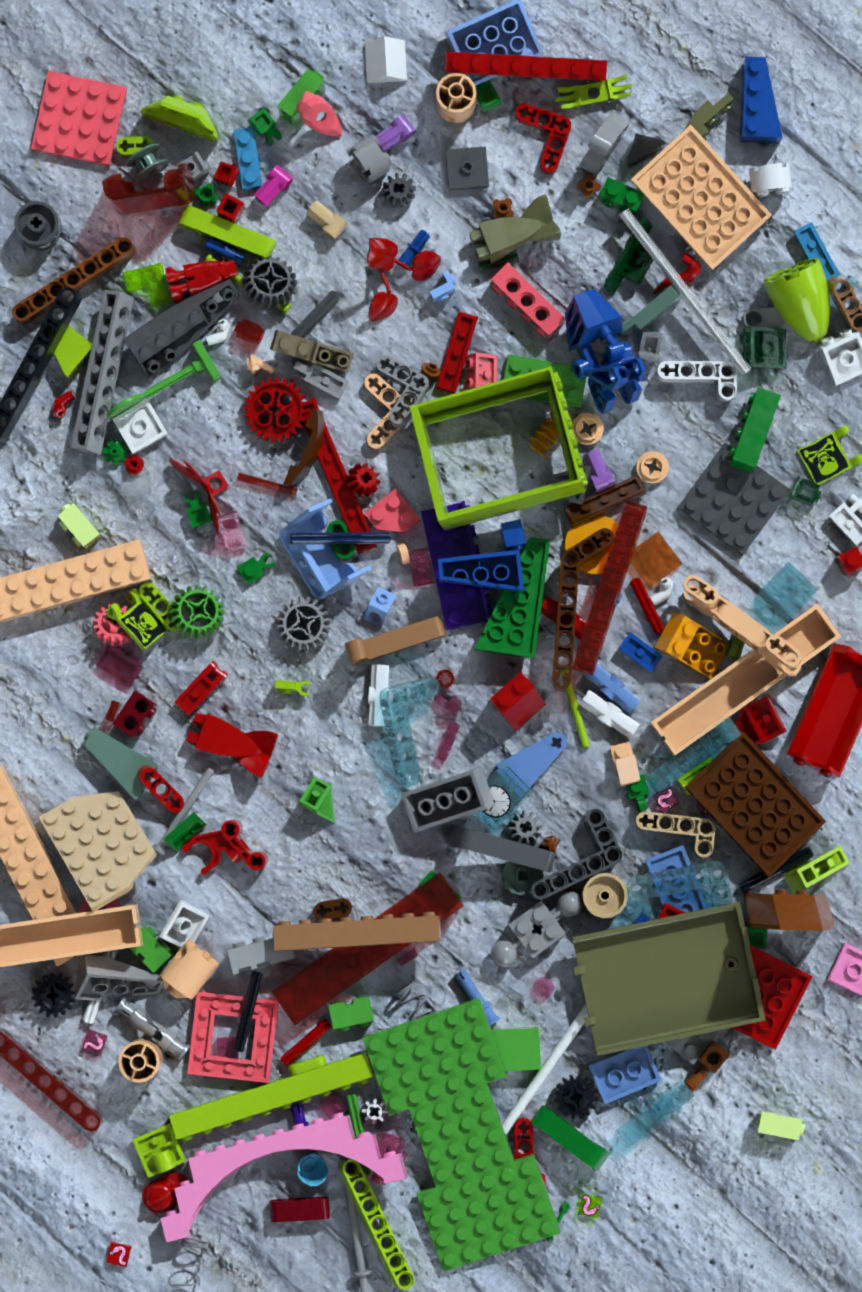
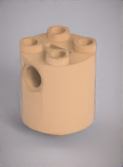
M448 74L437 85V112L448 122H465L475 110L476 87L473 81L465 74Z
M188 939L160 976L165 990L176 999L189 998L193 1000L220 963L204 949L201 950L197 944Z
M135 1039L121 1051L118 1060L119 1069L123 1076L132 1082H146L161 1069L164 1060L163 1050L151 1039Z

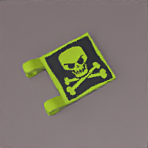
M846 425L797 450L816 486L862 463V454L848 460L838 441V438L849 433V428Z
M132 588L125 595V600L134 605L122 615L120 607L113 603L105 613L108 617L116 620L144 651L164 635L168 629L141 600L139 592Z

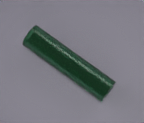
M517 253L506 255L501 260L490 263V260L478 262L479 270L482 272L503 267L507 263L510 265L519 263V257Z

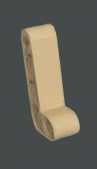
M647 811L640 812L635 816V825L641 830L694 836L693 851L698 857L705 858L713 852L716 828L714 822L710 819ZM646 815V819L654 820V816H657L655 828H652V823H646L644 827L642 822H639V818H643ZM663 817L668 818L670 821V826L667 829H663L659 825L660 819ZM682 820H688L690 823V829L686 832L680 828ZM704 822H707L711 827L710 832L707 834L702 833L700 830V826ZM702 842L708 845V852L705 854H701L698 851V845Z

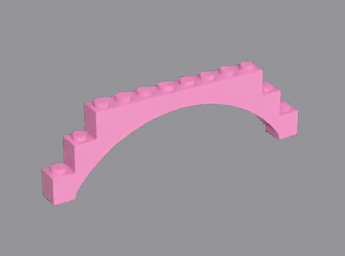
M343 1112L331 1115V1120L324 1121L323 1118L312 1120V1125L304 1127V1123L294 1125L292 1130L287 1132L284 1129L272 1131V1136L265 1137L264 1134L253 1136V1141L245 1143V1139L232 1142V1147L226 1148L225 1145L213 1147V1152L206 1153L205 1150L193 1153L194 1157L188 1158L194 1183H192V1180L180 1182V1187L174 1188L180 1213H178L177 1209L166 1212V1217L160 1218L166 1243L191 1237L189 1231L202 1206L215 1189L236 1171L262 1157L294 1149L327 1151L361 1163L384 1179V1183L388 1184L408 1178L402 1154H396L395 1151L384 1153V1158H381L376 1134L370 1135L369 1132L357 1134L358 1138L356 1139L350 1115L344 1116Z

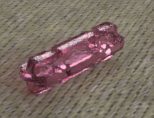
M455 722L449 723L448 732L445 733L440 745L441 749L438 750L436 755L437 759L447 760L448 751L451 750L456 738L455 734L458 733L460 728L459 724Z

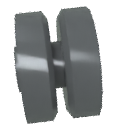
M40 201L28 202L15 215L14 226L16 233L26 246L33 250L42 251L50 249L57 244L61 237L62 224L57 213L50 205Z

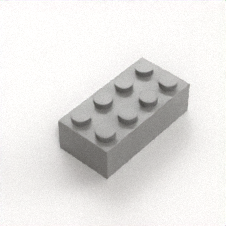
M482 766L401 793L414 833L486 810L495 805Z

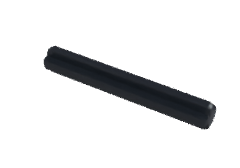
M810 847L793 854L771 877L767 878L763 872H760L741 882L739 888L743 893L751 891L813 857Z
M253 971L251 974L233 1050L237 1052H243L246 1045L263 977L261 972Z

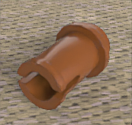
M698 1066L688 1080H684L683 1086L690 1093L697 1091L696 1088L708 1074Z

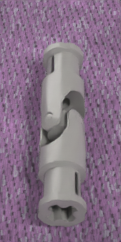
M125 997L113 1012L120 1014L128 1020L127 1023L135 1029L144 1032L149 1039L165 1051L169 1050L178 1057L177 1060L179 1061L190 1048L189 1044L185 1045L176 1038L177 1036L157 1021L152 1020L140 1008L136 1009L129 1004ZM158 1029H160L163 1035L162 1038L153 1036Z

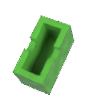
M142 926L143 946L131 947L130 949L135 955L141 954L145 958L142 962L155 973L173 956L170 952L172 948L165 941L161 943L156 938L158 934L152 927Z
M369 996L355 998L351 1004L340 1001L328 1005L333 1029H338V1032L351 1030L350 1026L357 1024L359 1028L370 1026V1022L374 1021Z

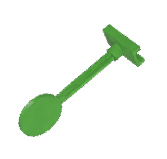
M198 340L193 343L192 348L198 359L191 362V365L148 388L143 394L134 395L120 402L107 412L108 418H115L141 403L143 399L152 397L203 369L212 382L220 379V373L201 341Z

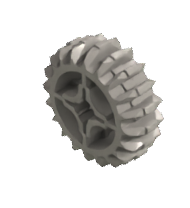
M301 596L298 597L299 603L297 604L294 599H291L293 606L290 607L285 603L284 606L287 611H279L284 617H277V621L283 623L276 626V628L284 630L279 633V637L286 635L287 637L283 642L287 644L289 641H292L290 644L291 649L294 648L295 644H298V651L302 650V645H305V650L309 651L310 644H312L314 649H317L315 642L318 641L322 645L324 642L321 636L329 637L324 630H331L330 626H325V623L331 622V618H324V616L329 614L328 610L321 612L325 606L321 604L319 607H316L318 604L317 599L312 604H310V597L306 598V602H303ZM300 608H310L317 612V614L306 617L302 614ZM294 611L297 621L294 625L287 628L288 618ZM299 615H301L302 619H305V621L309 620V623L307 624V629L309 633H307V631L303 629V627H298V625L301 624V619ZM321 620L320 630L313 637L311 626L316 621ZM302 631L306 634L308 640H298L290 634Z

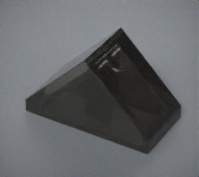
M636 133L627 164L628 168L664 149L665 142Z

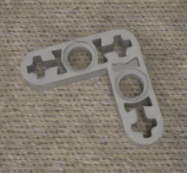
M383 355L376 362L378 372L405 388L389 414L391 424L399 428L405 426L412 416L409 406L419 404L428 392L429 380L425 375L398 360ZM387 362H389V367H390V368L385 367V368L383 369V368H382V363H383V364H386ZM400 371H406L409 375L406 379H399L397 374ZM421 381H423L424 387L420 386L419 388H417L415 382L421 383ZM411 396L415 399V402L412 405H406L404 399ZM401 407H402V408L404 409V411H403V413H402V418H403V419H398V420L396 421V420H395V415H397V416L400 415V413L402 412V409H401Z

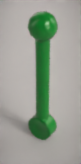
M564 1202L561 1205L562 1210L557 1218L558 1224L560 1223L565 1211L569 1210L570 1205L567 1202ZM553 1236L546 1238L547 1242L554 1240Z

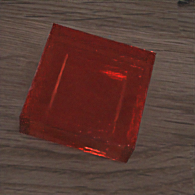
M114 700L111 702L106 720L115 721L121 708V703Z

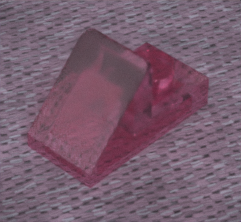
M237 511L217 516L227 552L246 548L247 545Z
M428 547L408 551L414 587L433 584L434 580Z

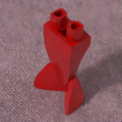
M208 713L207 715L195 714L193 724L202 726L200 734L189 731L186 738L188 743L205 752L237 757L240 764L249 772L263 778L274 751L278 734L270 731L244 733L232 724Z

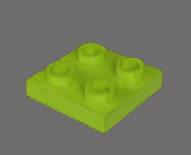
M171 1123L132 1139L148 1178L168 1171L187 1161L179 1140L175 1138Z

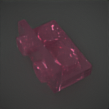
M115 643L114 646L107 644V649L96 666L132 687L144 668L140 664L142 660L133 654L130 657L123 653L125 649Z

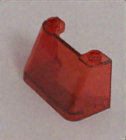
M190 162L180 163L177 169L166 172L163 177L164 187L134 191L133 182L125 181L121 173L112 174L102 181L106 197L122 214L187 205L195 198Z

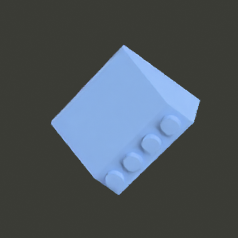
M512 0L444 31L452 52L536 57L544 55L521 0ZM463 73L473 81L475 86L498 76Z

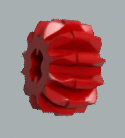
M358 463L354 468L348 470L349 474L345 479L349 481L346 487H352L353 489L351 494L357 492L358 498L364 495L369 497L378 490L377 486L381 481L376 479L380 473L373 472L375 466L369 469L368 463L363 465Z

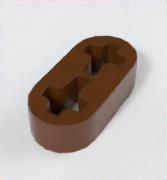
M345 898L322 901L315 905L313 913L317 919L345 917L351 913L352 904ZM340 902H344L345 905L349 906V909H346V913H342L341 910L334 911V907L340 906ZM320 905H324V908H332L331 912L325 913V917L317 913Z

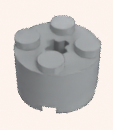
M374 135L366 137L347 149L348 157L352 155L354 159L351 162L354 169L363 181L367 179V184L390 171L389 163H391V159L386 152H382L379 147L380 143Z

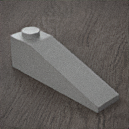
M85 954L78 966L74 998L97 1001L101 1000L103 996L113 995L115 999L132 993L133 996L159 994L164 984L159 975L105 956Z

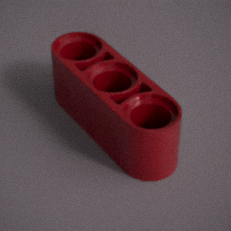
M327 1196L274 1199L269 1201L270 1222L330 1219V1203Z

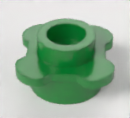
M210 183L195 190V194L200 199L199 204L203 207L207 206L208 203L218 201V195L215 194L214 186Z

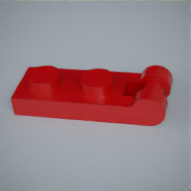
M214 660L174 701L189 716L228 676L227 672L221 671L217 667L218 664ZM211 672L216 676L213 682L207 677Z

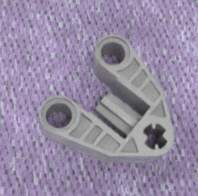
M612 112L588 144L590 149L583 157L579 166L592 175L597 176L618 145L630 122Z

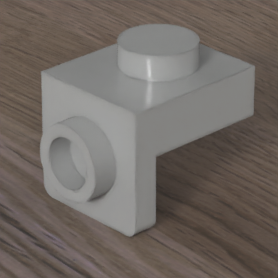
M643 329L638 357L642 358L643 362H658L663 333Z

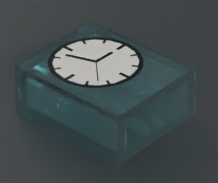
M505 763L487 780L495 805L479 812L484 817V821L495 829L533 793Z

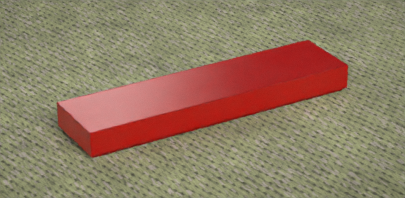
M458 312L436 386L437 390L450 394L456 393L478 320L477 316Z

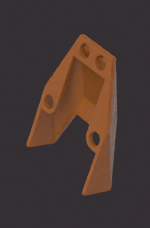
M775 890V894L744 893V923L747 927L818 931L835 929L826 894L808 895V890H796V894H788V890Z

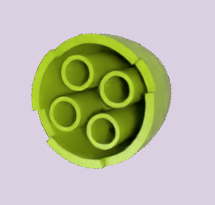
M812 258L769 275L764 279L763 283L770 300L785 322L805 340L818 343L824 340V336L827 334L830 318V297L822 263L819 258Z

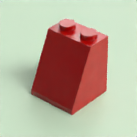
M521 672L489 700L490 704L515 731L520 729L546 705L535 687Z

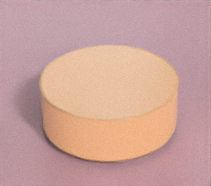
M404 543L396 545L401 564L409 563L410 556Z

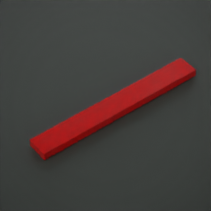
M315 398L306 401L309 405L304 407V409L309 411V414H303V417L307 419V422L312 409L319 410ZM324 421L323 441L317 457L349 532H371L356 495L351 494L352 487H346L349 483L345 479L347 474ZM303 422L310 438L312 429L306 427L307 422ZM354 544L358 555L377 548L376 544Z

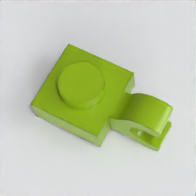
M275 680V689H278L281 694H291V690L298 691L301 696H310V693L302 691L304 685H310L309 681Z

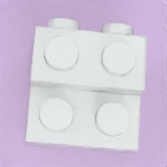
M850 328L841 331V336L835 339L828 337L822 340V345L818 346L823 362L828 367L833 383L836 386L862 374V338L858 331Z

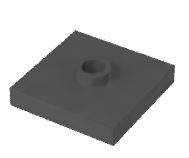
M486 146L446 149L449 191L489 188Z

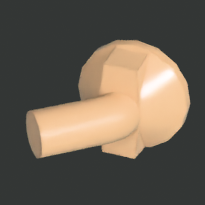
M250 354L251 358H247L248 371L252 370V374H255L260 368L269 375L275 370L268 363L259 360V357H255L253 354Z

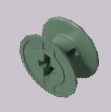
M159 144L148 145L126 160V167L137 165L141 171L135 177V183L151 179L169 165V160L164 159L157 162L154 154L160 148Z

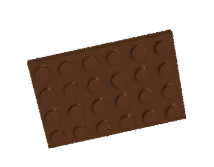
M741 732L684 787L767 878L771 877L826 822L744 732Z

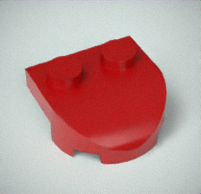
M769 695L742 708L736 721L738 733L744 732L755 744L764 743L787 732Z

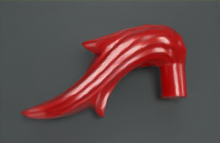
M684 254L681 261L689 266L685 272L677 274V276L680 275V280L683 279V284L686 283L685 286H688L700 274L701 264L698 260ZM668 277L656 286L654 294L672 285L671 281L667 279Z

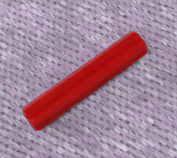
M637 577L631 580L630 585L654 633L659 634L663 632L664 626L641 579Z
M326 1019L320 1022L281 1057L284 1065H290L331 1029V1024Z

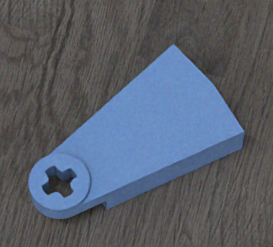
M552 733L496 764L507 783L522 797L566 748L567 740L561 733ZM552 738H561L560 748L557 746L553 748L551 746L553 743Z

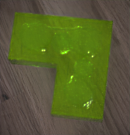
M162 263L123 272L128 293L148 289L152 308L172 303Z

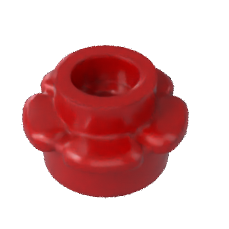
M135 454L131 455L130 458H126L124 462L126 471L129 474L141 473L144 467V460Z

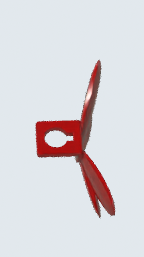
M169 459L170 464L176 470L204 488L208 496L212 523L215 532L219 535L217 513L220 516V511L214 496L229 487L228 483L220 471H216L203 479L185 460L183 461L186 466L173 459ZM213 478L219 479L221 487L218 489L211 488L210 480Z

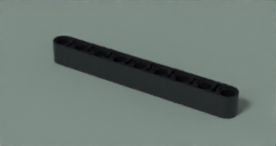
M64 287L59 291L0 402V421L3 417L6 419V425L4 427L0 425V449L3 448L81 303L82 295L77 289ZM72 292L73 299L68 302L67 295ZM60 310H63L64 316L58 320L57 314ZM50 328H53L54 335L51 338H49L48 330ZM41 346H44L45 351L40 356L38 350ZM34 364L35 370L30 374L29 366ZM24 381L25 389L21 392L19 385ZM14 399L16 406L14 409H11L10 402Z

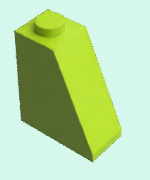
M68 325L54 354L65 376L71 380L90 357L92 344ZM50 328L48 330L49 338H51L54 335L53 328Z

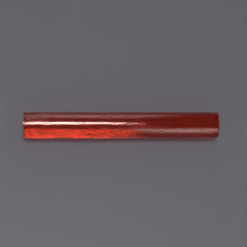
M240 472L237 478L238 481L296 496L298 491L297 488Z

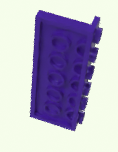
M465 501L448 505V513L470 507V505H466ZM435 508L421 511L446 631L487 622L493 611L491 604H487L486 596H489L488 588L439 582L437 559L480 554L478 544L474 545L473 537H476L474 524L444 531L438 522Z

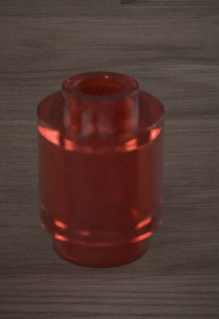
M243 319L242 322H237L234 332L237 333V338L251 344L256 343L260 345L265 329L261 328V325Z

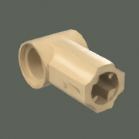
M317 200L306 212V215L321 226V229L333 240L348 225L342 217L336 213L333 214Z

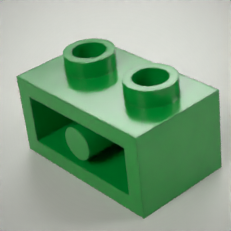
M608 177L598 201L606 207H614L620 210L621 213L629 209V214L632 213L631 215L635 217L644 194L637 189Z

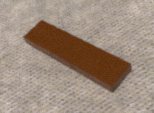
M635 475L585 498L583 505L573 503L565 507L564 511L572 527H575L645 495L646 490L638 475Z

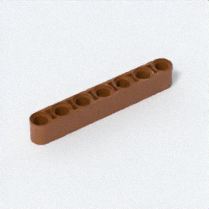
M126 237L117 239L13 307V317L18 323L26 325L50 310L57 297L52 295L53 289L71 287L80 291L130 259L135 252L131 240ZM123 244L130 245L127 252L120 251V247ZM106 255L113 256L110 263L103 262V258ZM89 266L96 267L93 274L86 273V269ZM72 277L79 278L76 285L69 284V280ZM70 292L67 295V298L71 297L73 293ZM37 299L45 300L44 305L41 307H36L35 302ZM20 310H27L26 317H18Z

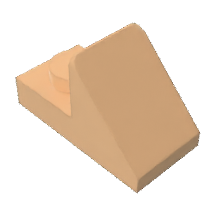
M630 742L610 746L620 786L640 782L637 762Z

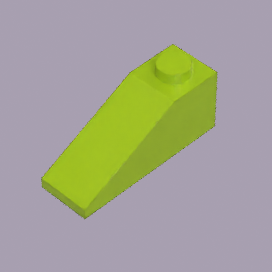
M840 845L784 874V877L792 893H795L796 890L810 887L850 864Z

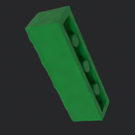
M760 387L757 388L755 393L751 392L747 403L750 404L749 411L745 410L741 422H744L743 428L738 429L734 439L738 441L736 447L732 446L728 456L731 459L729 466L751 474L753 473L781 395Z

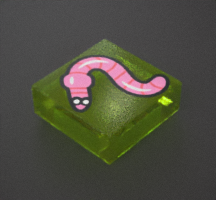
M582 1193L578 1214L598 1219L603 1198Z

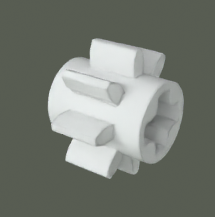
M374 1098L371 1104L369 1101H366L365 1103L368 1108L362 1109V1112L367 1113L365 1121L370 1118L373 1120L372 1123L374 1125L377 1119L383 1122L384 1119L381 1115L382 1113H387V1110H382L385 1102L383 1101L379 1104L376 1098ZM370 1107H373V1108L379 1107V1110H378L379 1115H378V1116H377L376 1114L371 1115V1114H370V1112H371V1108H370Z

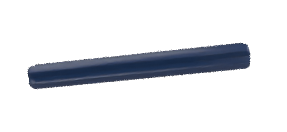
M389 532L292 533L290 535L291 545L389 544L391 541Z

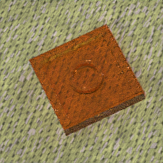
M659 531L625 555L649 588L682 565V562Z

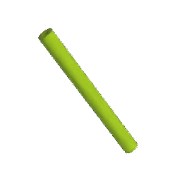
M571 681L566 693L583 748L590 746Z

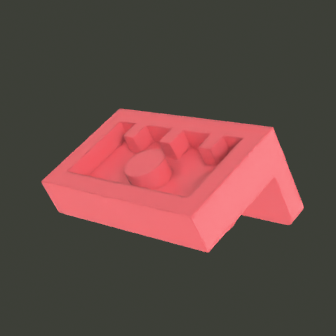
M484 353L467 355L465 360L466 380L464 383L466 390L497 382V355Z

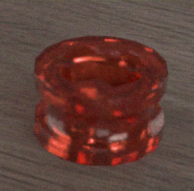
M441 670L436 676V682L440 687L448 688L454 682V675L449 670ZM443 673H447L448 677L451 678L450 683L447 681L448 684L446 685L443 684L442 680H439L440 675L443 676Z

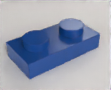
M631 632L618 648L649 673L653 671L663 657Z

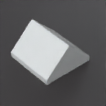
M383 36L365 43L367 83L407 81L404 40Z
M180 900L159 937L179 947H182L188 939L195 942L209 915Z

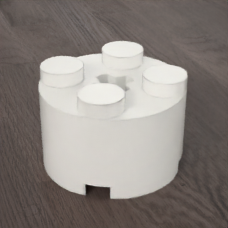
M782 163L759 166V169L754 171V167L749 169L751 192L755 194L756 198L767 197L769 192H775V195L787 194L789 189L792 188L789 163H786L784 167H782Z

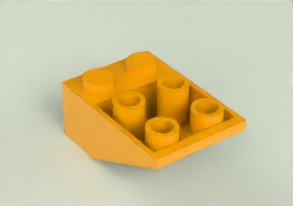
M673 612L654 648L701 675L712 679L730 643L689 617Z

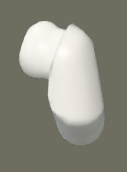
M226 319L218 321L216 333L206 336L209 346L227 339L230 332V324Z
M662 578L659 593L650 597L654 606L671 597L673 582L670 578Z

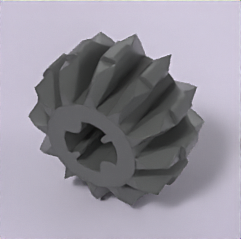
M395 173V179L388 176L389 183L383 182V187L386 189L382 190V195H387L385 202L392 200V207L396 205V202L399 203L400 208L403 207V202L409 205V198H415V194L412 193L416 191V186L412 185L413 179L406 181L407 175L403 174L402 178H399L398 173ZM396 187H397L398 189H401V188H402V192H403V193H400V192H396V193H395V188H396Z

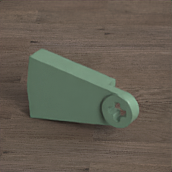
M669 286L634 317L622 323V332L617 335L619 337L623 336L634 326H637L642 331L681 300L680 294L673 286Z

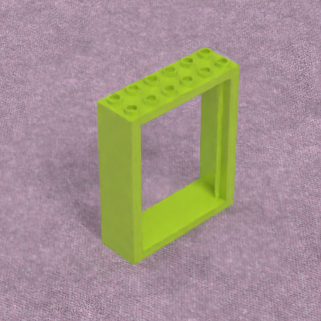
M552 366L409 406L437 519L444 531L586 492L585 485H588V481L583 467L580 468L583 462L578 448L575 449L578 443L573 429H570L573 427L568 410H565L568 408L563 391H560L563 389L558 372H554ZM547 392L570 479L448 513L427 425Z

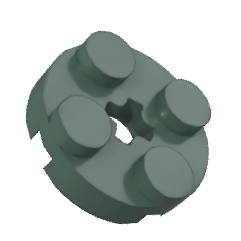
M510 861L505 864L502 874L507 889L521 896L529 895V886L544 876L542 870ZM519 870L528 871V879L526 881L518 879ZM540 885L535 886V892L540 888Z

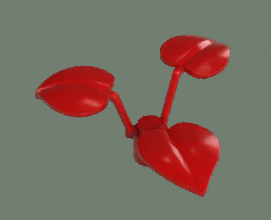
M369 238L367 263L371 268L378 269L387 290L386 293H377L372 299L368 312L369 320L378 321L390 316L398 305V298L391 294L384 271L391 270L394 263L412 271L411 277L414 280L423 281L430 278L436 272L441 262V256L433 251H423L414 258L413 267H410L395 259L398 253V246L393 241L384 238Z

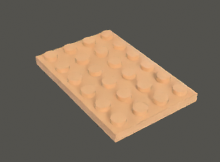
M692 125L686 128L630 180L711 271L772 216Z

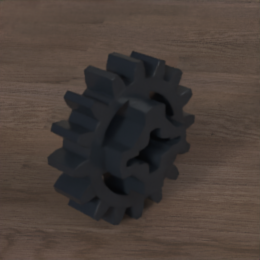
M50 973V978L43 975V982L36 981L38 988H32L36 995L32 996L31 999L37 1000L33 1006L41 1007L39 1013L46 1011V1017H50L51 1013H53L54 1017L57 1018L59 1012L65 1015L66 1008L68 1010L72 1009L70 1002H76V999L72 998L75 991L71 990L75 984L67 983L69 977L63 980L62 973H59L57 977H55L54 973ZM57 982L63 984L66 990H62ZM49 983L46 992L41 993L44 985ZM53 990L55 993L59 994V997L55 998V1001L53 997L49 996V994L52 993ZM63 998H67L66 1003L60 1007V1001ZM42 1000L47 1001L50 1004V1008L47 1007L42 1002Z
M569 1074V1080L563 1077V1084L557 1083L556 1086L559 1088V1091H554V1095L558 1096V1098L554 1100V1103H560L557 1109L559 1111L564 1109L563 1115L565 1117L570 1113L572 1119L577 1114L582 1119V1113L585 1112L589 1116V1108H596L593 1102L598 1101V1098L594 1097L598 1090H592L595 1084L594 1082L588 1084L589 1078L587 1076L582 1080L580 1074L576 1078ZM577 1083L585 1085L588 1089L582 1090L578 1088ZM569 1085L570 1089L568 1093L562 1095L564 1089ZM574 1087L577 1093L581 1094L578 1098V1106L573 1098L570 1099L573 1096ZM590 1097L588 1104L583 1108L584 1100ZM564 1103H571L574 1105L575 1110L569 1109Z

